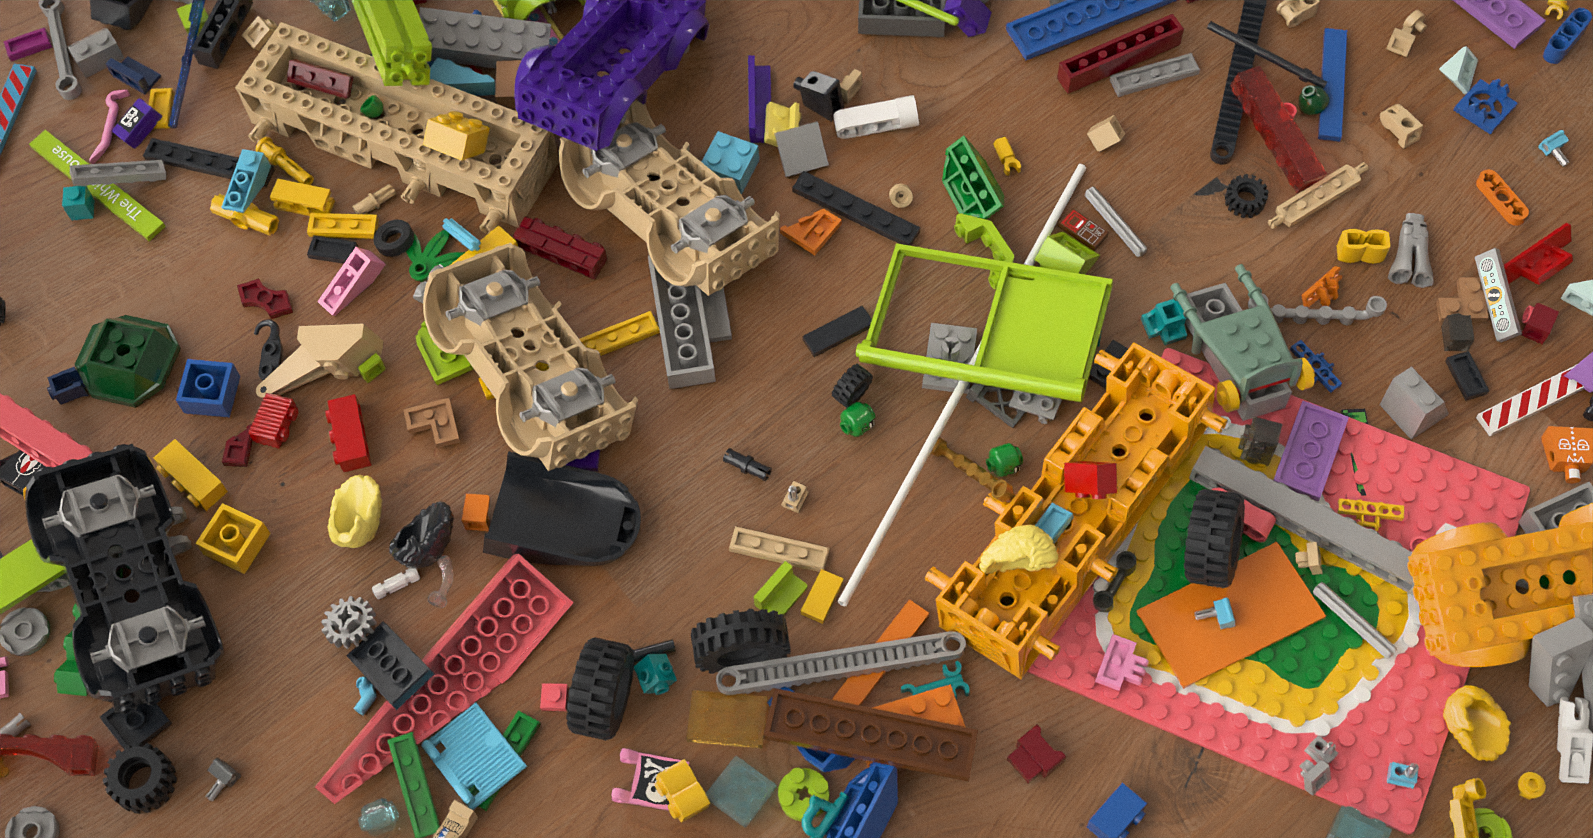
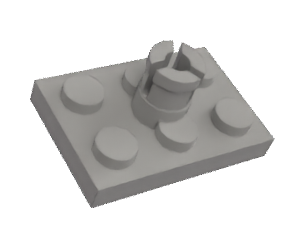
M931 323L926 357L969 364L974 355L977 328ZM924 374L922 388L953 392L959 380ZM970 382L967 385L964 394H968Z

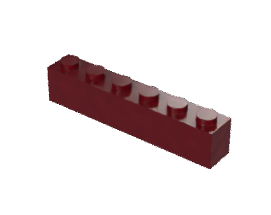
M1172 13L1059 62L1057 79L1067 94L1179 46L1184 28Z

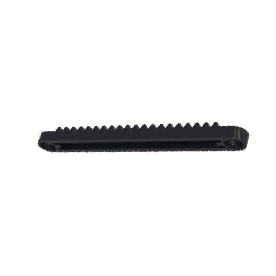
M1244 0L1237 35L1257 45L1267 0ZM1234 44L1210 151L1212 161L1219 165L1228 164L1233 157L1255 57L1254 53L1237 44ZM1224 149L1228 155L1220 156L1216 150Z

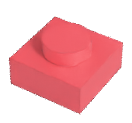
M542 684L541 711H567L568 685Z

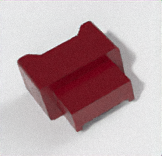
M1037 724L1017 740V749L1007 756V761L1026 780L1027 784L1040 774L1046 778L1062 765L1066 759L1062 751H1054L1041 736V728Z

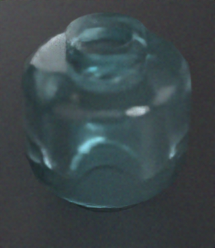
M379 798L365 804L361 809V816L358 817L361 830L363 832L367 831L374 837L393 830L396 826V821L399 820L393 801L388 802L385 798Z

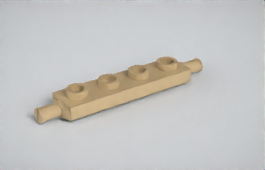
M1362 162L1355 168L1347 164L1279 205L1275 211L1277 216L1268 220V225L1272 229L1281 223L1286 224L1289 228L1358 186L1361 182L1360 175L1369 170L1368 165L1365 162Z

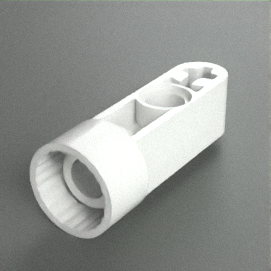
M914 95L841 109L834 113L836 133L842 139L919 126Z

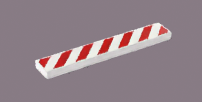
M1573 366L1479 413L1476 419L1488 435L1492 436L1584 390V386L1564 376L1575 367Z

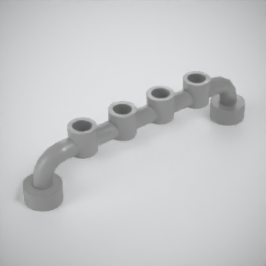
M1261 293L1262 296L1264 297V299L1266 300L1267 304H1268V298H1267V296H1266L1265 294ZM1373 296L1368 300L1366 310L1361 311L1349 306L1343 310H1332L1329 306H1322L1320 309H1308V307L1299 305L1296 309H1290L1279 304L1270 309L1276 323H1281L1284 318H1293L1297 324H1303L1307 318H1314L1322 325L1328 324L1330 319H1339L1343 325H1351L1354 320H1365L1383 315L1387 303L1384 298ZM1251 298L1248 302L1249 309L1257 306Z

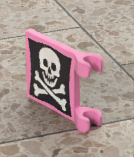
M623 748L620 753V761L627 764H637L631 792L614 788L612 791V801L668 810V805L670 804L665 795L661 797L655 787L657 782L656 776L681 760L639 753Z

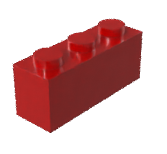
M356 394L328 400L329 410H325L328 424H332L329 436L332 445L335 444L336 451L332 452L335 464L340 465L343 472L372 466L361 405Z

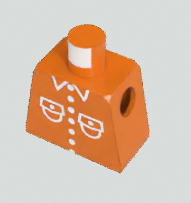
M1548 426L1541 436L1550 470L1553 472H1565V481L1567 483L1574 484L1580 482V473L1587 472L1593 463V428Z

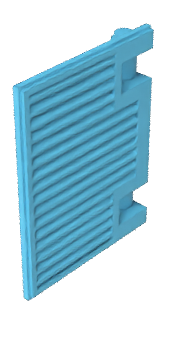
M476 702L430 739L423 741L421 745L464 803L472 810L527 767ZM440 742L446 747L442 753H439L435 747ZM473 785L480 791L474 797L468 790Z

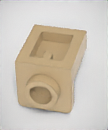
M258 16L242 36L254 49L259 51L278 26L271 19L265 20Z
M854 69L840 83L844 102L849 103L861 88L862 72Z

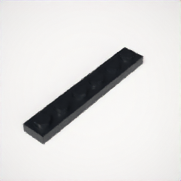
M805 171L802 172L792 187V192L898 244L911 246L920 233L919 226Z

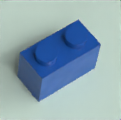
M1122 783L1092 816L1087 824V828L1098 838H1126L1129 835L1127 829L1133 823L1137 826L1145 817L1144 809L1147 803Z

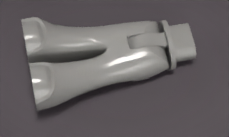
M1407 213L1406 220L1402 223L1398 251L1390 268L1388 279L1396 284L1409 281L1412 275L1413 253L1414 270L1411 283L1421 288L1432 286L1434 280L1428 255L1427 224L1424 222L1423 215Z

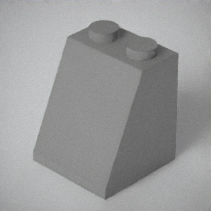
M1413 367L1408 368L1393 378L1380 403V406L1411 440L1449 414L1445 402Z

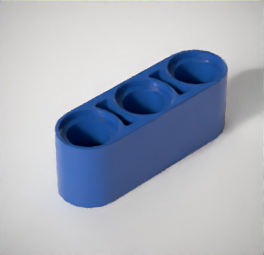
M1576 8L1553 34L1543 52L1545 61L1551 64L1561 62L1582 37L1592 19V14L1588 9Z

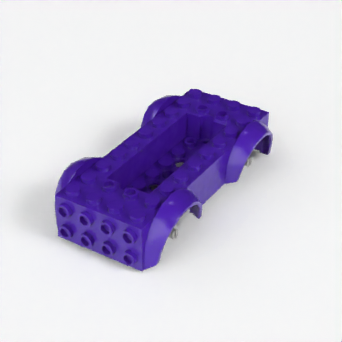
M586 0L583 19L556 46L543 45L534 47L522 58L517 70L514 88L515 108L518 113V119L595 151L608 147L612 143L620 122H625V113L636 99L643 105L646 103L649 87L664 71L675 70L678 67L683 54H687L689 51V44L695 35L696 38L705 41L709 31V22L705 17L706 0ZM620 49H628V50H630L631 52H626V53H624V54H621V53H619V50H620ZM604 71L607 72L609 75H604L600 77L598 76V72Z

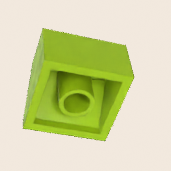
M1060 232L1047 236L1035 261L1040 263L1039 266L1042 268L1085 275L1100 255L1068 234Z

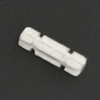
M409 568L405 570L406 573L404 574L401 572L384 580L382 585L381 583L374 585L372 591L375 597L381 599L387 596L386 593L389 592L391 594L407 586V583L410 581L411 583L418 581L420 576L417 570Z

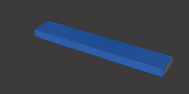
M1325 28L1321 79L1327 81L1324 90L1329 95V104L1319 113L1318 139L1340 142L1342 138L1347 30Z

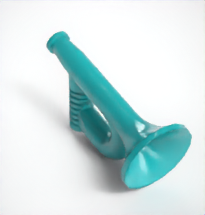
M840 792V796L834 803L812 795L809 807L801 820L803 831L810 838H823L842 810L846 800L849 799V796ZM819 809L826 811L827 814L819 826L814 827L812 820Z

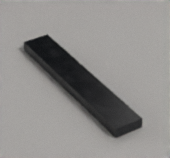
M151 138L143 154L145 160L148 161L162 160L163 164L227 179H232L239 160L238 157ZM273 165L270 167L263 187L267 188L275 171Z

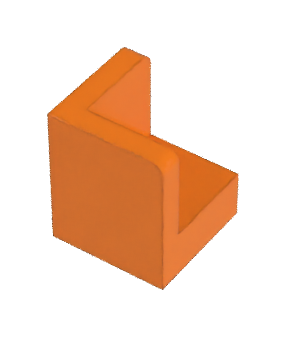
M466 494L462 514L465 530L489 531L491 524L488 517L489 495Z

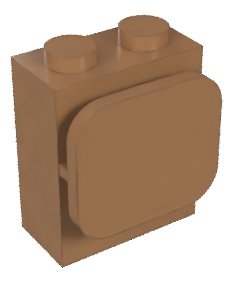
M521 60L496 61V102L498 105L516 111L514 88Z

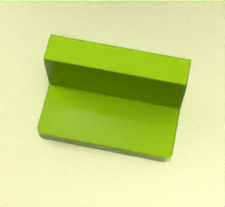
M784 561L756 593L754 605L760 610L767 609L768 612L778 611V615H785L806 591L808 586L793 574V566Z

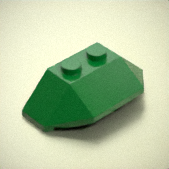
M963 135L946 148L942 182L959 214L988 219L1004 207V193L985 159Z

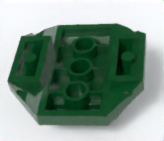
M123 315L117 318H106L103 322L92 325L74 365L92 398L136 408L144 400L164 388L181 348L168 324Z

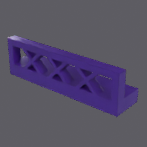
M755 55L748 56L750 143H764L766 106L771 102L770 65L755 66Z

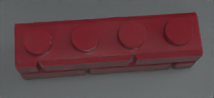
M524 217L520 226L513 234V239L517 241L518 247L524 251L593 280H596L600 270L607 261L606 250L601 244L597 242L591 244L578 234H567L558 226L550 227L536 217L533 219Z

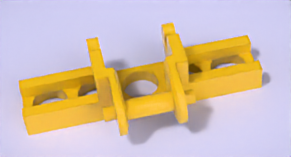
M1339 498L1338 514L1355 515L1356 519L1359 520L1357 524L1362 527H1374L1375 531H1378L1379 527H1381L1379 522L1382 519L1399 521L1404 519L1403 505L1368 502L1361 499ZM1342 505H1349L1351 509L1346 510ZM1367 506H1374L1376 511L1373 513L1369 512ZM1383 509L1388 510V513L1383 514ZM1392 510H1393V511H1400L1401 514H1400V515H1394V514L1392 513ZM1364 515L1376 516L1374 522L1364 521Z

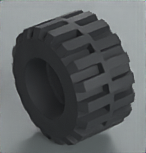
M139 742L135 743L134 747L130 744L124 746V751H116L115 754L117 756L114 759L110 758L107 762L110 767L104 769V774L107 776L103 779V784L107 787L105 790L116 803L127 811L131 810L134 813L140 814L141 810L144 813L151 812L152 807L157 810L161 807L160 803L162 801L167 802L170 799L167 796L169 792L173 793L175 790L172 786V783H177V777L174 775L176 773L175 767L166 755L151 744L146 743L143 745ZM151 767V776L147 783L140 788L129 789V782L133 774L141 768Z

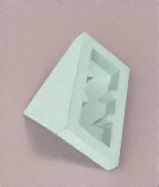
M1466 46L1459 50L1439 70L1465 95L1470 90L1478 59Z

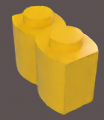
M1359 229L1342 231L1337 244L1338 260L1346 263H1354L1360 260L1366 263L1383 262L1390 249L1389 232L1383 230L1365 232Z
M685 759L657 774L655 787L661 797L665 795L670 803L668 810L674 819L678 818L682 823L709 807L710 801Z

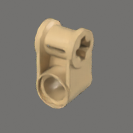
M1284 0L1278 5L1276 12L1282 15L1287 21L1286 25L1292 28L1314 17L1320 0Z

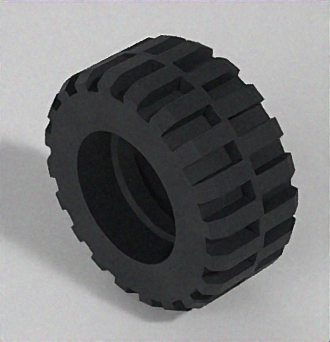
M1203 489L1196 495L1188 525L1184 557V574L1189 582L1219 588H1226L1232 584L1238 565L1244 528L1245 504L1241 495L1210 489Z
M595 637L585 643L579 660L576 663L569 691V701L567 703V726L572 733L605 741L615 737L624 717L633 679L635 656L634 650L628 644Z

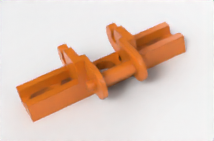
M1334 266L1302 294L1303 306L1310 307L1318 299L1322 306H1330V300L1338 299V282L1342 279V275H1339L1341 267Z

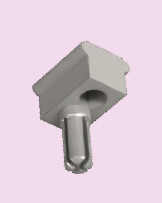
M1319 735L1304 750L1317 763L1323 760L1329 764L1338 755V752L1335 750L1336 745L1332 746L1334 742L1327 743Z

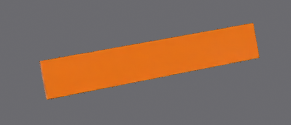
M909 599L876 643L914 637L930 613ZM884 670L880 673L872 672L869 675L851 676L832 700L861 706L885 675L886 671Z

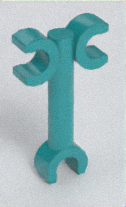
M955 661L956 671L950 672L946 664L943 665L942 673L946 678L917 687L905 684L901 687V693L909 691L916 695L951 684L957 699L955 692L957 689L964 690L965 695L969 696L970 688L963 682L961 663Z

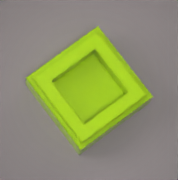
M376 353L358 367L362 378L367 383L371 382L386 369L381 357Z

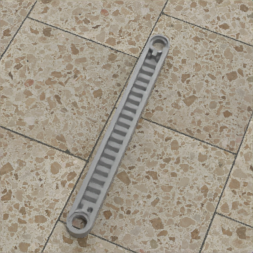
M950 631L730 666L718 672L716 684L718 690L725 695L750 694L753 691H770L772 688L780 689L784 686L789 688L792 685L800 686L803 683H820L822 680L830 681L834 678L838 680L842 677L850 678L853 675H869L872 672L880 673L884 670L888 672L892 669L900 670L903 667L910 668L911 666L919 667L922 664H938L941 661L960 658L964 654L966 641L961 633ZM951 639L957 640L960 643V648L956 651H951L946 647V643ZM727 675H732L736 678V683L731 687H726L722 684V679Z

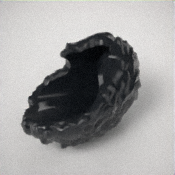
M441 501L432 503L427 509H422L420 514L413 518L412 522L401 528L389 546V553L393 556L394 560L412 569L433 565L442 556L447 544L450 542L454 521L450 505Z

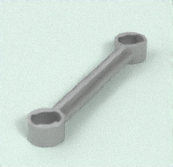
M39 0V6L48 18L60 76L56 81V88L63 99H75L81 94L82 88L76 77L73 76L60 17L64 11V5L61 0ZM55 3L53 6H50L51 8H46L49 4ZM72 84L70 88H67L68 90H63L65 86Z

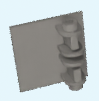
M1015 391L1009 407L1038 415V421L1042 424H1047V422L1054 420L1062 399Z

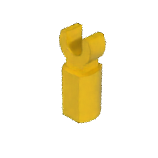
M1006 137L996 139L993 145L1001 163L1004 165L1005 175H1010V167L1016 168V171L1019 173L1021 171V163L1015 159V154Z

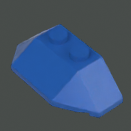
M872 762L869 768L860 772L848 783L844 793L849 796V799L846 800L842 810L827 831L826 838L881 837L898 804L897 768L895 766Z

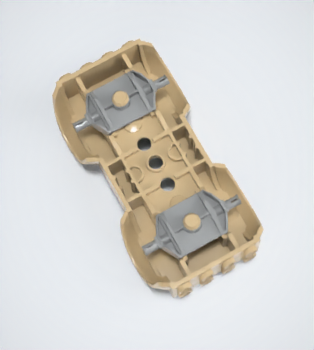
M637 100L632 103L625 113V122H620L612 143L608 147L595 151L564 137L560 138V171L570 196L583 208L591 210L608 209L647 243L653 265L658 273L669 283L684 287L696 285L710 296L778 252L780 214L776 211L769 222L761 218L751 208V206L755 205L754 199L749 196L744 200L736 186L735 180L732 178H720L689 152L690 146L687 141L681 150L673 146L662 135V133L666 132L664 125L659 124L657 127L655 126L645 104L643 105ZM657 175L660 179L658 181H650L648 176ZM681 199L687 200L690 203L687 206H680L676 202Z
M508 243L503 246H497L490 251L476 254L474 257L466 260L457 261L442 269L434 270L429 273L423 300V313L429 335L442 351L454 355H464L494 395L500 431L506 443L514 452L527 457H538L547 470L550 471L555 468L564 467L568 462L577 458L582 459L588 453L597 449L602 450L609 444L618 440L622 441L630 435L638 399L634 397L631 402L627 403L612 385L615 384V378L612 374L607 376L598 350L586 348L560 315L561 302L558 301L553 306L538 288L540 280L537 276L533 278L523 249ZM514 329L523 331L524 336L521 338L513 337L511 331ZM529 345L531 347H535L536 349L531 351L525 349L524 347ZM542 362L548 364L549 369L540 371L535 365Z

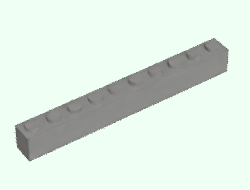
M1205 446L1192 469L1189 479L1210 490L1222 488L1227 492L1241 495L1243 499L1252 505L1271 513L1276 518L1275 524L1310 542H1317L1319 547L1413 595L1415 585L1413 576L1409 574L1407 566L1409 562L1408 556H1411L1413 552L1403 548L1396 541H1390L1380 536L1373 529L1362 527L1352 518L1343 517L1335 513L1332 508L1312 501L1309 496L1296 493L1284 483H1277L1267 478L1264 473L1246 467L1241 461L1228 458L1218 449H1211Z

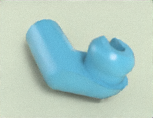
M362 676L356 681V687L359 688L361 699L353 709L364 716L375 701L377 694L374 685L365 676Z

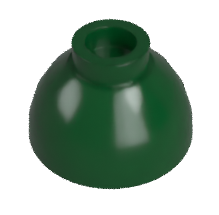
M1308 85L1304 87L1298 98L1299 109L1307 115L1318 114L1329 104L1328 93L1319 86Z

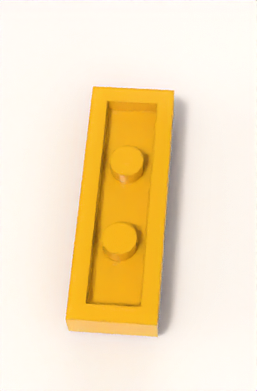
M310 213L307 233L309 237L315 235L333 238L374 239L379 219L377 215Z

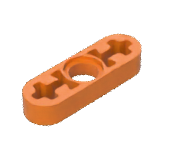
M1493 170L1482 171L1476 181L1478 189L1509 224L1514 226L1522 225L1529 214L1526 205L1498 173ZM1504 194L1507 196L1508 201H1500L1496 195Z

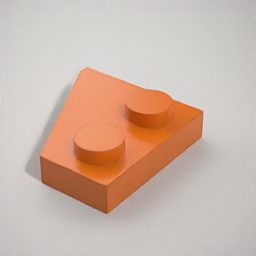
M823 208L814 212L811 216L798 219V223L789 227L786 225L782 226L780 234L811 254L816 255L842 225V219Z

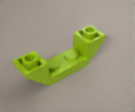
M962 213L956 215L955 232L958 237L963 238L966 244L981 237L983 244L993 252L994 260L1014 263L1013 252L992 221ZM990 270L988 280L991 287L996 289L1001 272Z

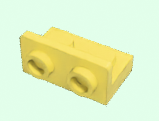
M773 102L767 104L764 143L778 147L774 133L799 126L801 118L799 103L795 102L790 108Z

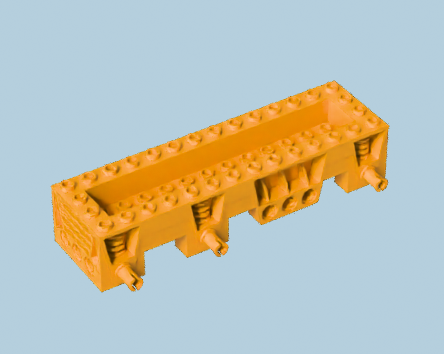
M1134 342L1120 359L1110 355L1103 349L1096 355L1094 363L1111 371L1107 376L1106 393L1092 411L1085 407L1081 410L1044 458L1041 477L1030 490L1022 486L1009 503L1007 501L1000 502L995 499L991 492L988 494L990 498L986 497L983 505L1000 515L994 523L995 537L984 551L999 539L998 536L1016 526H1035L1051 503L1073 513L1074 518L1070 522L1071 527L1064 530L1054 544L1058 553L1057 564L1052 568H1042L1039 571H1028L1025 568L1006 570L1005 572L998 570L992 574H985L979 567L980 559L983 556L982 553L973 565L965 561L951 578L936 567H932L930 569L932 573L928 571L925 577L927 582L942 590L936 598L939 627L946 632L956 631L961 633L965 638L966 645L1020 680L1040 654L1048 657L1051 661L1055 659L1054 654L1057 656L1061 649L1059 645L1050 641L1098 575L1109 583L1113 580L1111 577L1115 578L1118 568L1113 567L1108 562L1207 428L1210 427L1220 434L1227 425V419L1213 413L1215 387ZM1149 413L1153 418L1149 421H1144L1140 418V415ZM1121 448L1126 454L1122 457H1117L1112 452L1115 449ZM1093 461L1116 463L1117 493L1107 494V499H1092V495L1088 498H1076L1075 493L1065 492L1064 462ZM1005 596H1010L1014 599V603L1005 606L1001 604L1000 600Z

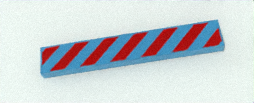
M13 64L0 94V155L37 72L34 66Z

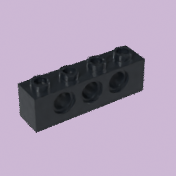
M217 0L191 48L198 64L215 69L219 68L253 5L252 0Z

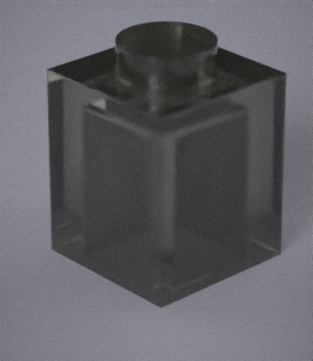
M1459 313L1447 315L1441 326L1444 351H1468L1474 342L1471 315Z

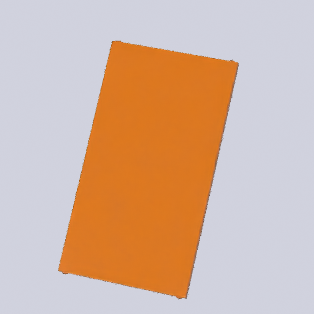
M1278 542L1239 560L1234 579L1229 587L1219 588L1191 583L1137 610L1138 616L1183 689L1326 617ZM1229 598L1235 619L1234 627L1220 629L1217 616L1196 620L1194 615L1196 611L1214 607V601Z

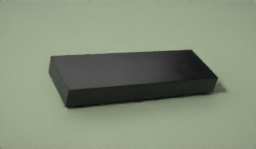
M860 306L805 334L802 338L813 357H816L868 330L872 319L865 308Z

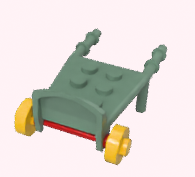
M1243 264L1237 265L1235 271L1239 275L1238 280L1243 282L1249 291V298L1253 299L1257 304L1256 307L1201 322L1196 314V307L1192 306L1186 297L1187 292L1182 290L1179 283H1174L1170 287L1174 294V300L1179 302L1184 311V317L1189 319L1195 329L1191 352L1193 354H1200L1202 341H1204L1234 380V383L1231 380H1226L1217 384V401L1227 413L1238 410L1240 402L1245 401L1248 393L1290 381V387L1296 385L1300 390H1305L1314 386L1315 377L1314 369L1306 358H1292L1272 311L1261 294V288L1255 285L1251 278V272L1247 271Z

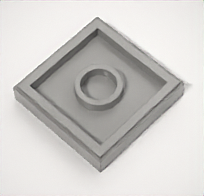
M817 121L774 133L786 177L829 165Z

